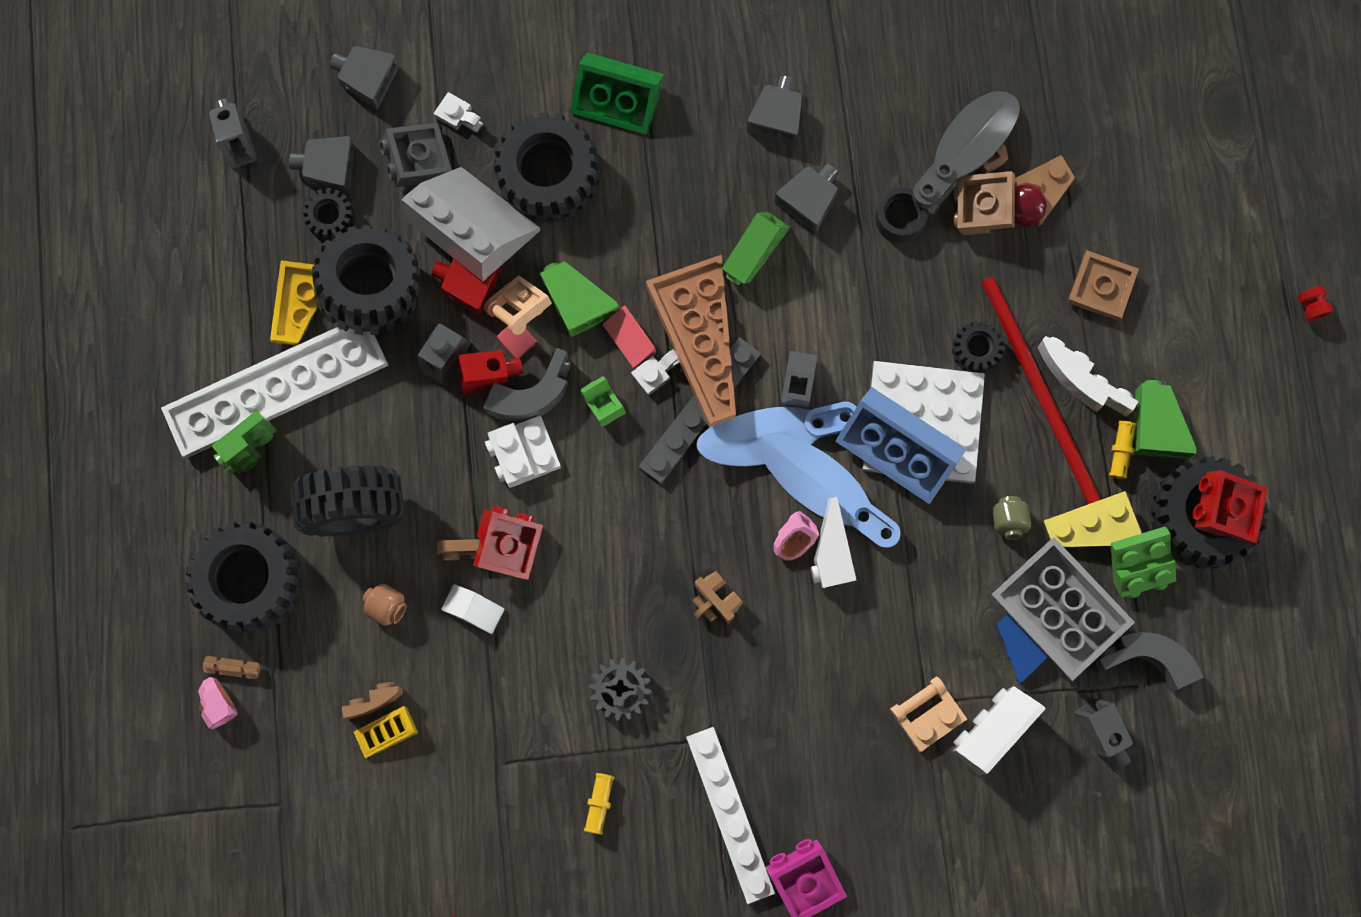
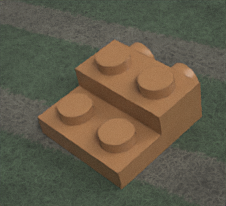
M1013 171L968 175L958 179V186L954 188V198L956 203H958V212L954 213V226L962 235L990 233V229L1014 227L1015 174Z

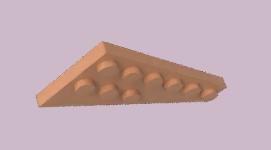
M722 255L646 281L648 293L709 428L735 419L736 416Z

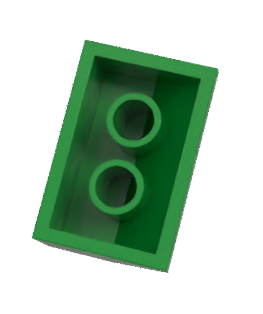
M586 53L578 65L570 113L647 135L659 100L664 74Z

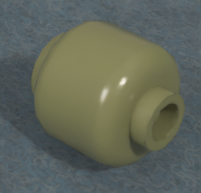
M1003 497L993 507L994 529L999 535L1005 536L1007 540H1018L1022 538V534L1027 533L1031 529L1029 505L1022 501L1020 497Z

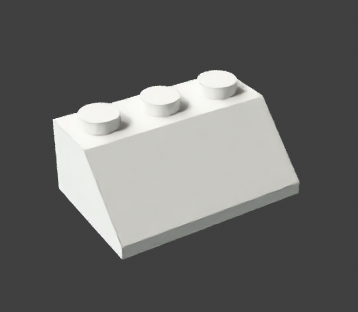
M1014 686L1008 690L1002 688L992 699L995 703L988 712L983 709L975 717L973 722L976 726L969 733L964 730L953 742L957 747L952 752L978 776L988 774L1046 709L1042 704Z

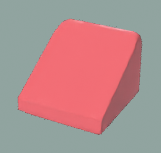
M507 326L497 336L498 342L514 358H521L537 343L536 339L527 329L523 333L516 335Z

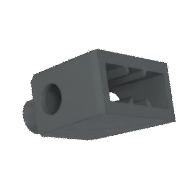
M354 46L347 58L335 53L331 58L330 68L339 72L338 80L344 90L378 110L399 68V64L393 54Z
M781 76L777 87L765 85L748 118L747 132L796 145L802 94L793 91L795 85L793 78Z
M229 99L218 100L215 103L216 108L210 110L209 116L216 142L231 168L234 169L258 161L246 123L236 104L231 103ZM238 138L239 142L234 143L230 140Z
M349 136L309 139L306 142L305 154H290L289 168L291 170H302V177L310 186L325 190L326 188H331L333 192L336 189L341 194L349 195L355 145Z
M826 164L819 173L811 167L804 168L776 193L775 204L816 233L837 196L838 188L832 182L838 176V171L829 164Z
M439 323L419 352L420 372L444 386L458 365L459 355L465 354L472 342Z
M1095 699L1072 712L1096 754L1110 758L1115 769L1122 768L1131 762L1125 749L1130 747L1133 742L1114 703Z

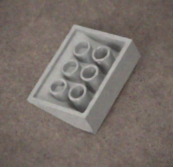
M462 167L420 183L401 199L404 219L482 281L489 277L540 231V227L517 209H514L508 202Z
M1054 537L991 594L1071 681L1135 623Z

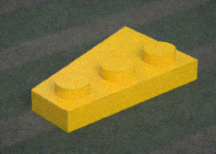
M281 261L270 337L272 343L300 344L318 308L312 278L313 264Z

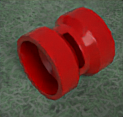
M1317 286L1297 295L1299 303L1306 310L1304 316L1307 322L1324 318L1334 312L1332 304L1326 300L1327 292L1324 286Z

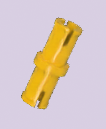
M1119 421L1116 443L1112 445L1111 450L1114 455L1109 476L1116 479H1127L1130 457L1134 455L1135 451L1132 446L1137 424L1129 421Z
M596 773L592 798L588 799L587 805H590L584 828L585 832L602 835L606 810L610 809L611 805L608 801L614 780L613 776Z

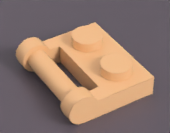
M518 275L485 302L484 311L492 317L496 316L508 325V329L511 332L519 335L525 331L526 324L540 315L552 302L548 295ZM508 303L519 312L513 316L503 309L502 306Z
M937 676L930 681L929 686L900 706L896 704L890 708L891 713L918 752L923 751L967 720L943 682ZM936 694L942 700L940 703L910 723L906 716Z

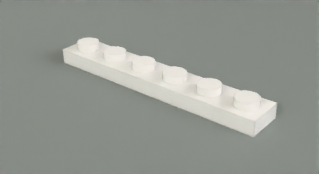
M714 727L687 736L686 738L747 904L775 894Z

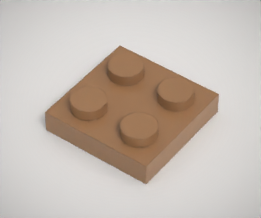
M1086 250L1067 303L1120 321L1139 269Z

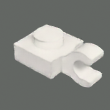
M449 92L433 113L436 119L456 130L463 124L478 133L483 126V123L480 122L481 117L470 112L472 110L471 105Z
M672 349L659 362L652 356L632 371L631 374L649 396L670 380L666 372L680 362L675 351Z

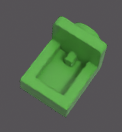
M601 377L581 389L588 407L602 427L626 414L624 407L611 390L605 377Z

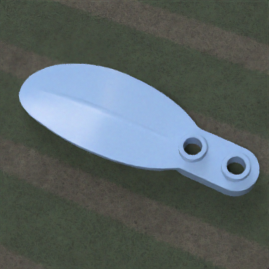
M840 402L813 410L799 407H775L748 412L706 430L697 440V450L707 460L721 465H764L765 462L760 452V442L764 436L773 433L784 434L812 445L818 438L841 433L847 422H843L840 419V415L847 414L851 417L856 406L850 402ZM820 420L823 423V427L815 428L813 422Z
M773 433L762 438L760 452L767 468L782 487L798 502L824 518L828 498L837 497L844 525L853 526L882 548H890L898 543L901 536L899 526L870 504L866 493L856 479L833 458L814 446L788 435ZM867 512L869 514L868 521L861 522L859 514ZM884 529L891 530L892 536L889 539L881 537V532Z

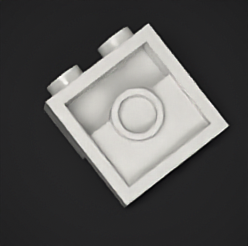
M541 415L514 425V423L488 433L490 440L485 441L491 457H497L500 464L495 467L500 482L506 481L509 488L561 468Z

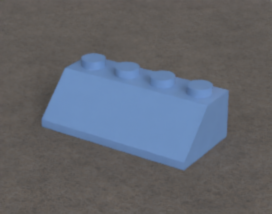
M873 387L861 399L836 439L837 443L928 504L931 503L966 451L964 447Z

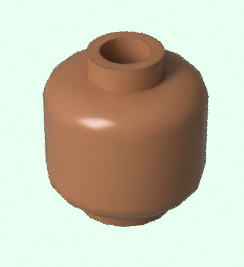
M379 584L374 589L369 588L362 598V602L365 603V615L384 626L398 623L407 607L404 603V595L386 584Z

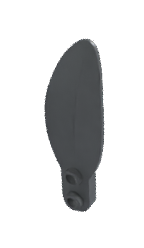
M1003 91L987 93L972 101L956 116L939 143L935 162L914 187L912 198L917 206L924 209L934 207L957 179L971 174L996 153L1008 138L1019 116V102L1013 95ZM945 169L949 174L943 175L939 170ZM930 189L932 194L927 195L923 190Z

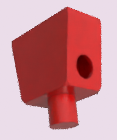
M453 258L450 266L437 261L432 270V277L443 280L441 289L447 298L482 317L484 304L491 297L502 270L499 267L482 281Z
M502 350L459 355L457 373L462 396L490 391L494 383L506 387L508 376L523 374L520 358L505 360Z

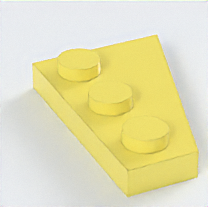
M1125 491L1044 520L1050 538L1054 537L1063 547L1111 546L1112 542L1142 534Z

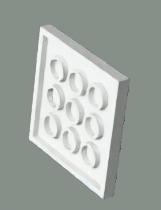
M874 361L871 387L966 449L946 481L975 483L985 374ZM863 460L862 471L882 473Z

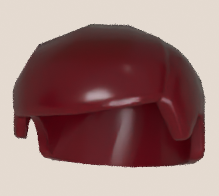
M1026 182L1016 185L1014 223L1023 227L1036 225L1045 216L1047 199L1043 195L1041 187L1036 184Z

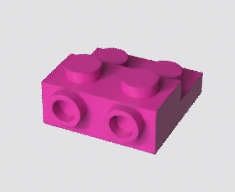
M810 839L801 841L796 845V851L787 856L785 853L775 855L771 858L770 865L765 867L791 917H811L847 897L818 840L813 842Z

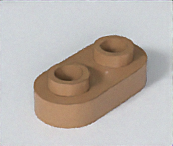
M480 539L438 541L437 554L443 555V560H459L460 555H471V559H475Z

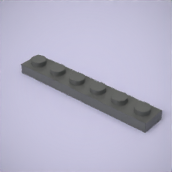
M740 337L730 348L734 390L761 357V353ZM695 395L639 465L640 470L660 485L708 425Z

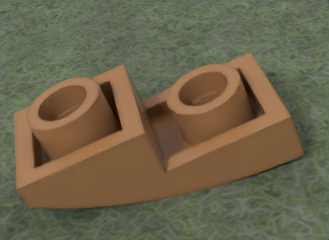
M394 682L377 684V689L369 690L370 702H367V698L350 700V705L342 706L343 718L350 720L374 713L399 698L403 694V689L399 686H394Z

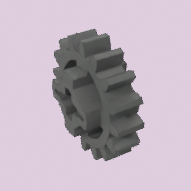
M621 658L619 665H616L614 660L610 659L609 668L601 664L599 666L602 671L601 675L595 673L592 675L597 680V683L589 685L591 690L596 691V694L590 697L591 701L598 700L600 702L596 706V710L600 711L605 708L604 716L609 718L613 713L615 714L616 721H620L623 714H625L628 720H631V712L633 711L640 715L642 713L639 708L640 704L646 706L649 704L644 699V696L652 694V690L645 688V685L651 682L650 678L643 679L641 677L645 673V669L635 670L636 662L633 661L628 666L626 665L625 658ZM617 671L616 677L613 680L603 682L609 674ZM627 672H630L637 678L640 686L633 685L628 681ZM619 682H623L625 688L634 691L623 692L622 697H618L615 691L607 688L618 687ZM602 694H608L614 699V707L609 706L604 701ZM638 697L634 704L624 708L625 702L629 698Z

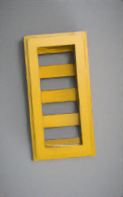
M403 706L354 731V734L364 757L368 758L418 734V731L407 707ZM397 718H400L405 729L401 733L395 722ZM388 722L395 734L392 738H390L384 725ZM378 727L380 728V731L385 740L382 743H380L377 734L374 730ZM368 732L375 745L371 749L364 736Z

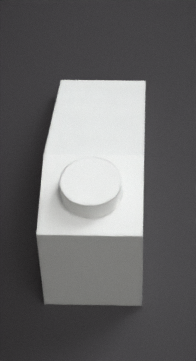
M837 497L828 498L814 557L815 566L811 567L814 583L819 582L821 588L856 581Z

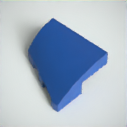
M1007 613L996 624L1000 637L1003 638L1007 657L1010 658L1014 668L1015 679L1017 682L1022 683L1048 656Z

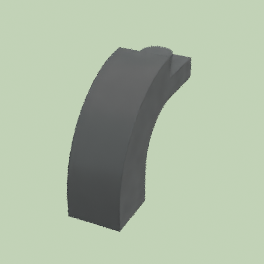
M556 348L544 378L532 388L513 390L494 383L484 405L486 414L505 421L521 422L540 415L542 416L551 411L562 400L569 388L567 381L561 379V376H567L571 362L568 361L567 352Z
M1140 632L1122 636L1115 641L1119 651H1117L1115 646L1109 648L1100 655L1101 659L1094 662L1098 672H1101L1128 659L1146 660L1159 669L1170 691L1180 689L1204 678L1196 661L1184 647L1166 636L1155 633Z

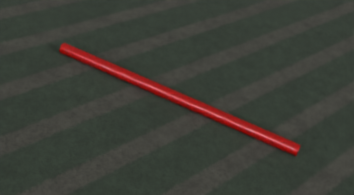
M989 277L983 280L981 284L1087 504L1101 500L995 278Z

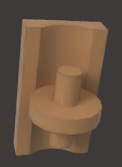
M716 571L704 579L700 577L694 582V586L705 597L707 602L705 603L699 595L692 601L699 609L693 615L697 619L705 615L712 622L717 617L711 610L713 607L724 621L729 624L734 619V614L742 606L743 601L734 591L724 600L717 596L716 592L726 582Z

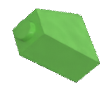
M769 212L757 213L722 267L728 273L726 277L738 285L741 282L743 284L750 283L788 232L790 226Z
M565 261L560 264L558 262L546 266L544 271L540 273L542 282L570 337L608 320L619 310V306L614 299Z
M1147 380L1135 390V400L1138 403L1134 413V423L1137 424L1133 440L1134 454L1190 459L1196 454V446L1171 386L1162 385V382L1158 380Z

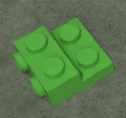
M256 410L212 445L217 452L214 458L232 475L236 471L239 474L243 471L247 472L254 468L258 463L257 460L262 457L255 448L258 445L263 446L273 438L272 434L277 430Z
M1166 527L1111 543L1113 583L1122 598L1126 596L1136 598L1143 591L1153 588L1162 590L1169 583L1176 582V561L1171 555V535Z

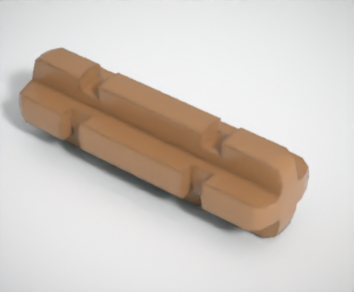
M206 656L203 662V671L216 674V671H219L220 675L234 677L246 675L245 678L257 679L260 673V664L251 661L245 664L244 660L229 658L218 660V657Z

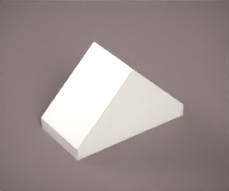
M454 584L441 610L493 634L505 609L473 591Z

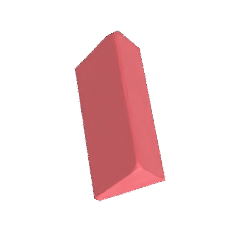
M626 306L620 308L602 324L633 369L656 354L654 345Z

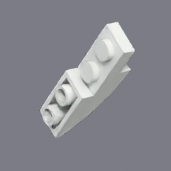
M1045 336L1041 341L1038 350L1048 368L1058 381L1083 404L1096 412L1105 404L1126 417L1134 410L1138 401L1133 398L1129 391L1122 388L1116 389L1109 385L1108 380L1104 377L1089 373L1094 363L1089 361L1087 355L1079 351H1071L1065 347L1061 340L1054 337L1049 338Z

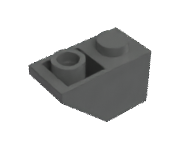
M790 351L780 405L808 410L817 355Z

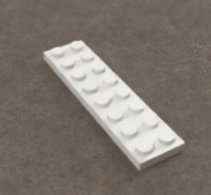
M337 327L161 407L179 451L182 457L186 459L212 447L215 442L256 410L269 421L389 365L375 335H371L370 332H363V335L354 334L353 329L349 328L346 332Z

